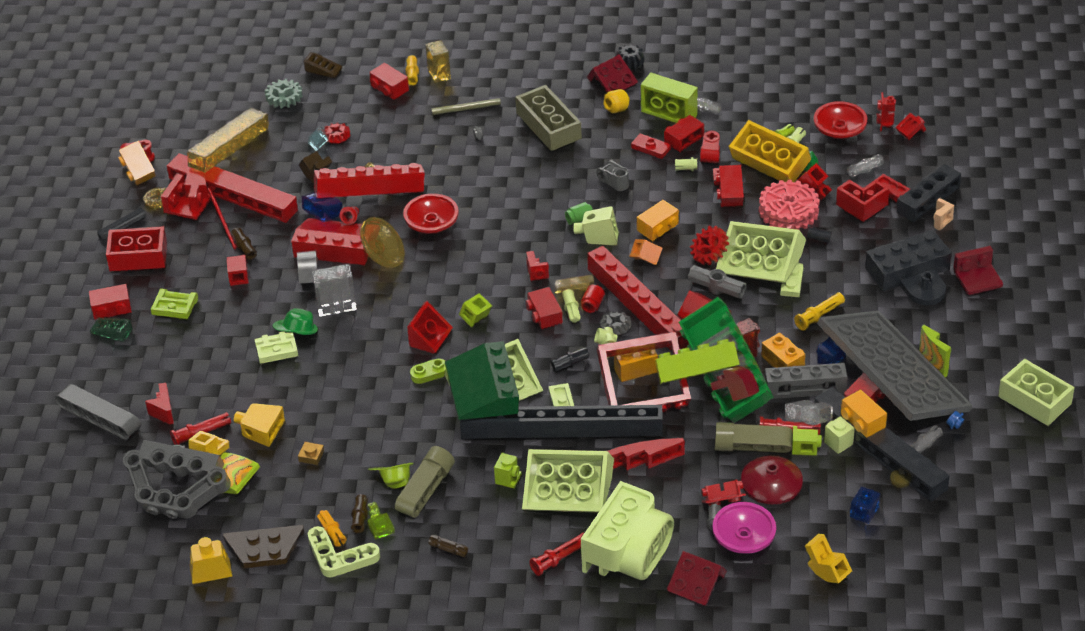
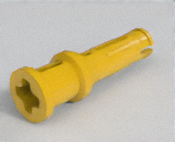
M837 292L819 305L808 307L806 312L797 314L794 317L796 326L800 330H806L810 324L817 323L821 316L843 304L845 298L840 292Z

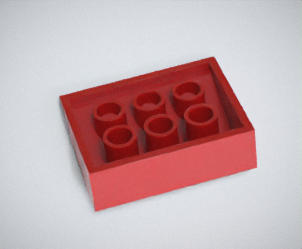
M308 218L296 228L291 240L293 256L297 258V252L316 251L318 260L365 265L379 226L358 223L347 225L340 221Z

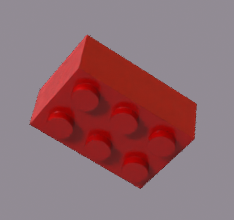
M164 227L109 230L106 249L109 271L165 268L167 238Z

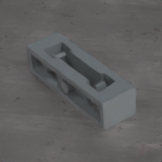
M845 363L765 368V381L774 396L772 399L819 396L828 390L823 389L821 385L825 383L826 388L829 387V383H835L836 388L834 389L842 394L847 390ZM788 386H790L789 392H778L779 387H784V390H788Z

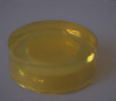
M898 470L891 473L890 482L893 486L897 488L909 486L911 481L909 473L901 475Z

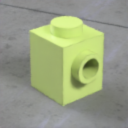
M841 416L834 421H830L825 426L824 443L839 454L853 445L854 427Z

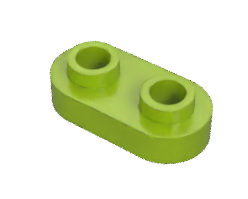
M434 359L413 366L410 370L411 380L414 383L422 384L444 377L446 372L445 360Z

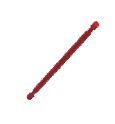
M208 188L207 190L210 193V197L213 201V204L217 210V213L221 219V222L225 228L229 240L232 243L233 249H236L237 246L234 243L233 237L231 236V233L217 204V201L214 195L212 194L211 188Z

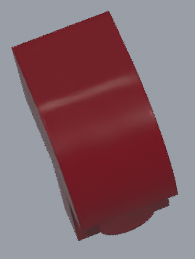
M734 366L724 370V374L717 376V381L710 383L713 391L728 386L733 401L759 392L754 375L742 366Z

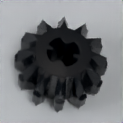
M624 45V47H619V50L616 51V56L620 54L630 70L636 71V68H641L642 64H644V52L638 45Z

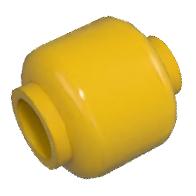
M617 89L608 92L604 97L603 103L610 113H618L628 108L630 100L624 90Z

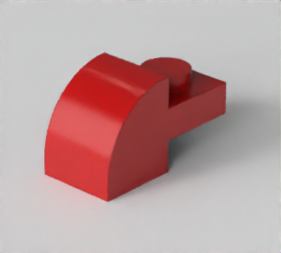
M187 173L184 184L186 196L189 198L191 210L198 211L203 199H208L206 180L199 174Z

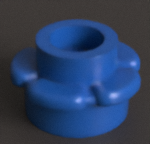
M955 411L949 417L946 424L950 426V429L954 427L958 429L965 421L962 418L964 414Z

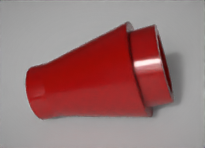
M355 206L344 207L340 211V219L347 225L355 223L359 215V209Z

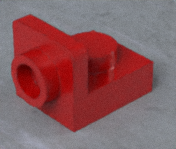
M911 113L895 127L908 140L919 130L923 133L926 131L924 120L917 115L915 117Z
M534 251L526 252V263L530 281L549 278L548 262L540 263L539 258H535Z

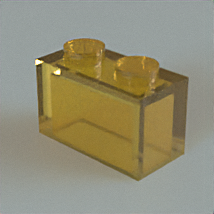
M442 40L425 44L428 72L433 81L437 83L451 79L449 51Z

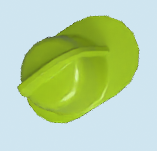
M414 463L392 467L368 468V470H379L384 483L388 487L400 488L406 486L409 482L410 466L414 465Z

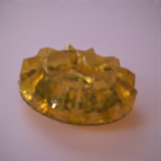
M154 188L146 192L143 198L145 206H149L150 209L156 207L157 210L159 207H163L161 195L166 188Z

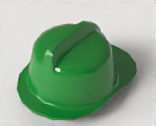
M299 308L291 309L287 312L284 320L276 321L272 325L278 331L294 332L302 335H311L318 331L317 326L313 324V314Z

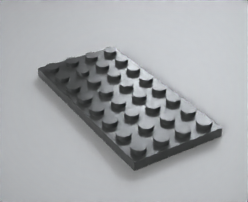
M879 310L819 318L817 324L824 332L832 338L835 344L854 361L858 368L877 385L881 392L910 421L950 415L955 411L959 413L970 412L973 405Z

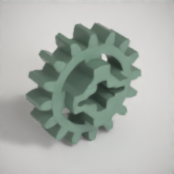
M279 79L278 83L272 82V86L268 85L265 90L266 102L269 105L274 104L275 108L280 106L281 109L286 106L290 108L291 104L295 106L296 102H300V98H303L302 86H299V82L294 83V80L287 81V79L283 81Z

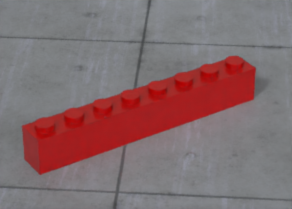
M179 153L166 165L170 180H173L176 174L184 175V181L186 180L187 173L199 174L204 177L207 189L211 188L212 194L215 197L284 223L298 211L296 196Z
M604 246L587 253L588 270L655 335L676 332L680 350L688 348V340H685L680 333L682 328L679 321L681 320Z

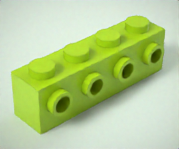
M728 339L717 341L715 346H709V343L697 346L698 349L690 351V348L678 350L676 355H670V352L658 355L659 358L655 360L660 384L739 366L740 363L734 341L729 342Z

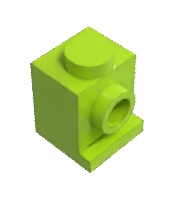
M479 293L463 303L458 315L473 327L475 323L488 316L492 305Z
M793 426L792 455H817V447H821L822 435H818V430L797 429V426Z
M501 453L494 466L495 484L510 488L516 487L522 475V471H519L520 467L517 465L516 456Z

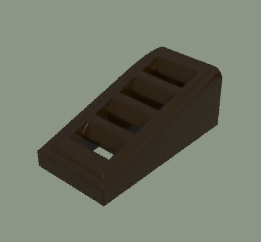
M310 52L304 59V69L307 72L336 78L343 69L341 65L314 52Z

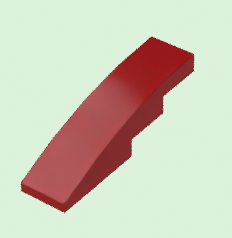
M683 438L643 441L608 450V452L614 458L613 469L623 465L626 470H629L644 463L648 468H652L685 455V440Z

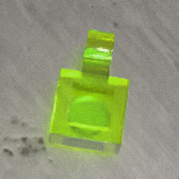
M376 502L368 504L371 517L367 519L368 526L375 540L395 533L388 514H380Z

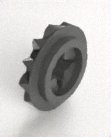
M618 310L616 313L609 311L608 315H603L601 328L610 327L613 329L614 334H624L631 328L630 316H626L625 312L620 314Z

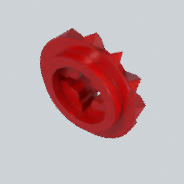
M331 123L330 126H325L322 136L329 143H341L350 137V129L345 123Z

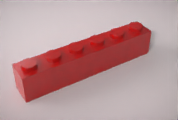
M417 163L409 165L393 164L391 166L375 165L374 167L358 166L348 169L340 167L331 170L323 168L314 170V192L317 198L424 192L425 172L421 164Z

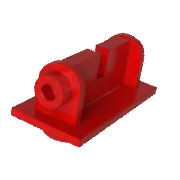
M881 93V100L877 101V110H880V114H876V124H880V131H882V126L891 128L894 125L896 104L893 96L884 98L883 93Z
M742 481L723 482V491H721L719 483L704 486L701 489L702 497L706 496V500H702V503H708V506H711L712 504L720 505V501L728 499V502L740 501L741 496H746V493L740 492V489H743Z

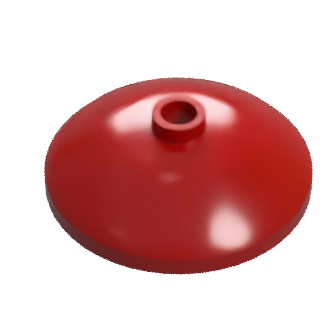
M842 101L830 102L816 110L814 125L826 136L845 139L858 135L866 128L867 115L862 108L853 103Z
M424 194L408 202L404 208L403 215L406 224L410 228L422 233H437L451 227L456 222L459 211L455 201L448 196Z

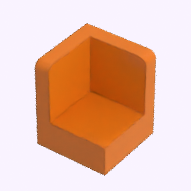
M635 239L629 257L656 265L662 247L647 240Z

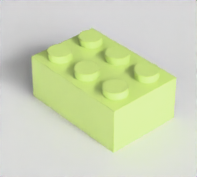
M1023 359L1000 380L998 397L1048 426L1072 404L1074 387L1030 361Z

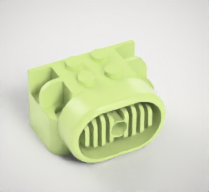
M620 481L581 538L582 572L587 573L591 565L594 564L599 566V574L603 576L607 575L610 570L614 572L619 571L639 580H645L653 572L668 548L674 529L673 517L668 513L655 509V499L652 493Z

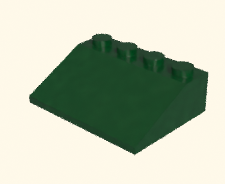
M504 341L484 343L445 361V368L458 420L518 414L519 394Z

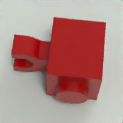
M817 163L796 180L800 181L802 185L808 184L809 188L815 189L820 200L832 191L829 186L823 183L828 175Z

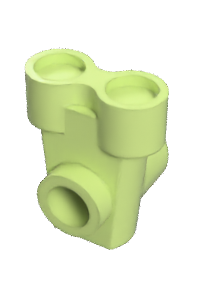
M612 328L597 329L594 338L595 343L607 344L617 341V335L613 333Z

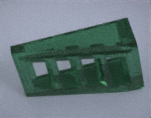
M98 318L91 327L90 333L124 342L133 329L131 320Z

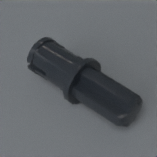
M585 347L571 353L566 352V355L551 360L553 370L557 372L568 366L573 367L575 363L589 358L590 354Z

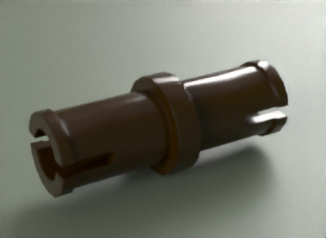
M234 228L231 231V236L237 242V247L244 252L247 259L255 258L257 251L252 246L250 238L245 236L241 228Z
M363 494L355 497V506L351 512L353 518L351 530L355 533L364 531L365 519L368 517V498Z

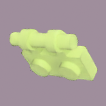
M282 331L277 335H262V338L255 339L260 364L298 356L293 332L285 333V331Z

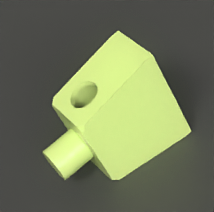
M613 207L585 212L583 222L574 223V233L585 234L586 241L589 244L617 245L619 231Z

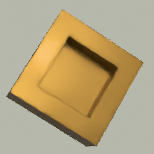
M304 442L298 455V461L318 465L324 453V445Z

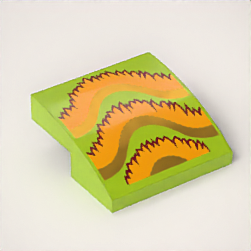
M923 325L921 327L919 352L944 377H947L951 347L939 340L940 334Z
M224 452L221 455V459L224 462L223 469L231 481L229 490L224 493L238 494L260 468V465L243 456Z

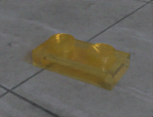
M593 274L557 280L554 284L555 293L560 292L562 294L567 289L586 291L589 285L594 284Z

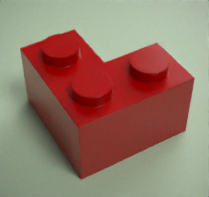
M848 180L837 188L836 205L864 222L888 205L890 188L877 180H874L864 188Z

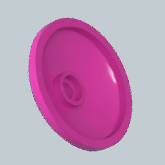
M737 502L729 504L718 511L713 520V534L716 540L730 551L754 553L763 550L771 544L776 535V522L772 514L764 507L750 502Z

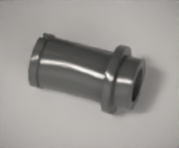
M712 504L708 508L709 519L707 520V526L712 531L714 517L722 509L718 504Z

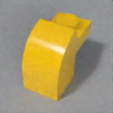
M199 431L189 439V449L221 455L229 448L228 440L203 431Z
M824 534L816 535L805 545L811 558L808 562L809 567L825 581L840 583L852 572L845 554L832 552Z

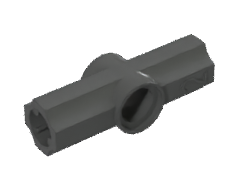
M693 265L688 274L689 281L708 287L712 294L726 293L742 298L746 290V283L726 277L725 272L720 269L709 271Z

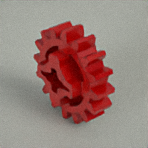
M708 226L707 230L703 228L701 234H696L697 239H692L694 245L690 246L693 250L690 253L698 263L711 265L712 261L717 263L718 257L723 258V252H727L725 246L729 245L727 241L729 237L721 228Z

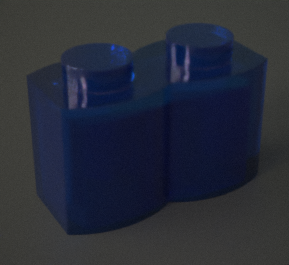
M315 192L302 196V209L308 214H314L318 220L325 222L340 216L343 206L342 202L336 197L317 198Z

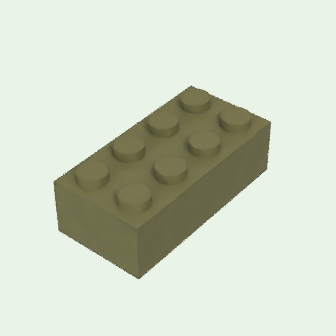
M546 85L515 97L516 113L551 151L582 139L581 122Z

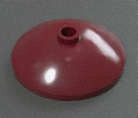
M763 456L752 460L744 467L741 481L744 492L753 500L764 504H782L792 500L799 494L803 485V476L798 466L792 461L779 456Z

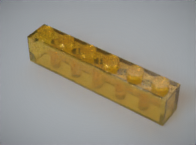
M253 108L248 109L187 151L188 167L206 173L265 132L269 126L268 114Z

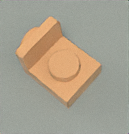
M940 198L937 200L934 228L941 230L953 220V204Z

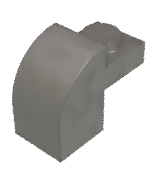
M316 251L297 252L299 283L318 282V257L316 256Z

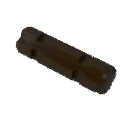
M431 535L428 544L461 557H466L469 550L465 545L436 535Z

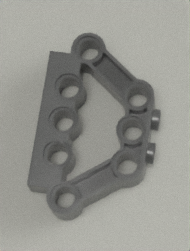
M143 440L140 451H128L123 457V464L129 471L135 487V499L144 510L153 515L161 513L172 519H177V517L191 518L199 508L219 493L229 490L231 486L230 478L223 469L224 462L218 454ZM147 467H153L159 473L173 471L179 477L186 476L187 474L192 475L198 482L178 495L172 494L168 489L156 491L151 484Z

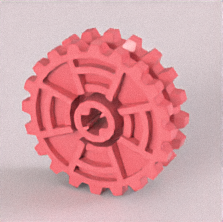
M781 180L777 184L773 182L771 187L766 186L764 191L761 192L759 199L760 217L763 218L765 224L769 223V226L800 230V228L806 229L808 224L813 225L814 220L818 218L819 195L815 193V189L809 188L808 184L802 185L800 181L792 182V180L784 182Z

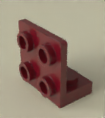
M620 54L592 68L587 75L590 82L595 79L600 81L607 93L617 89L626 90L638 82Z
M991 246L955 253L953 271L968 295L1003 287L1002 280L992 266L993 249Z
M683 551L667 590L706 606L718 576L724 578L727 570L721 565Z

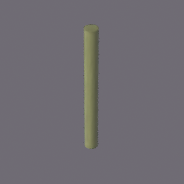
M500 98L431 108L432 115L497 106L501 105Z

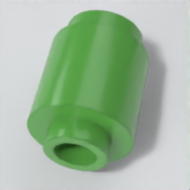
M583 202L568 208V211H565V218L569 225L582 223L584 213L593 209L590 204Z

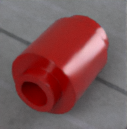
M589 285L581 300V307L584 311L593 313L598 310L605 296V292L600 286Z

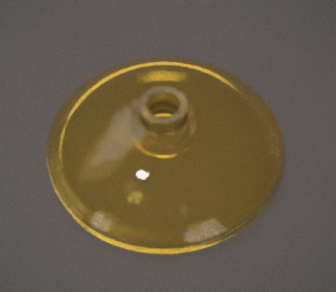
M371 217L364 221L360 229V239L367 255L382 267L392 269L399 266L404 260L405 252L397 231L388 222L378 217Z

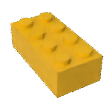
M750 120L747 121L729 145L733 159L784 182L788 180L795 182L811 160L808 147Z

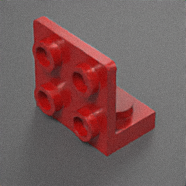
M176 174L161 195L164 213L196 220L211 200L210 194H208V199H203V202L200 203L198 211L191 210L189 198L186 196L184 175Z

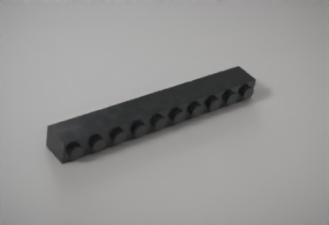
M662 405L519 407L518 414L460 420L461 439L663 436Z

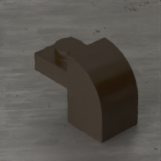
M316 151L304 157L298 166L304 175L314 183V170L323 168L330 170L329 167L333 161L329 156L322 159Z

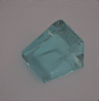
M321 126L308 136V143L315 150H318L329 140Z

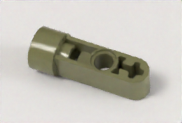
M716 422L715 450L790 452L792 450V429L783 426Z
M432 446L423 458L421 465L398 496L395 503L396 511L414 518L419 515L442 479L446 477L455 464L454 457L447 450L439 446Z

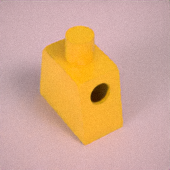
M251 404L246 413L237 411L234 415V423L241 425L244 437L270 447L285 421L283 407L274 405Z
M204 537L199 540V544L191 546L190 571L192 584L232 577L230 559L221 541H211L210 538Z

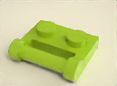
M161 288L151 307V313L158 316L188 319L194 304L198 301V293L171 292Z

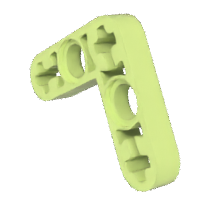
M313 527L308 532L309 544L322 574L326 577L341 575L374 564L380 559L379 547L374 543H367L335 553L329 536L323 527ZM316 536L321 538V542L318 543ZM322 549L329 550L327 554L318 553ZM350 557L356 559L352 563L345 562V560ZM328 561H330L332 568H329V566H327Z

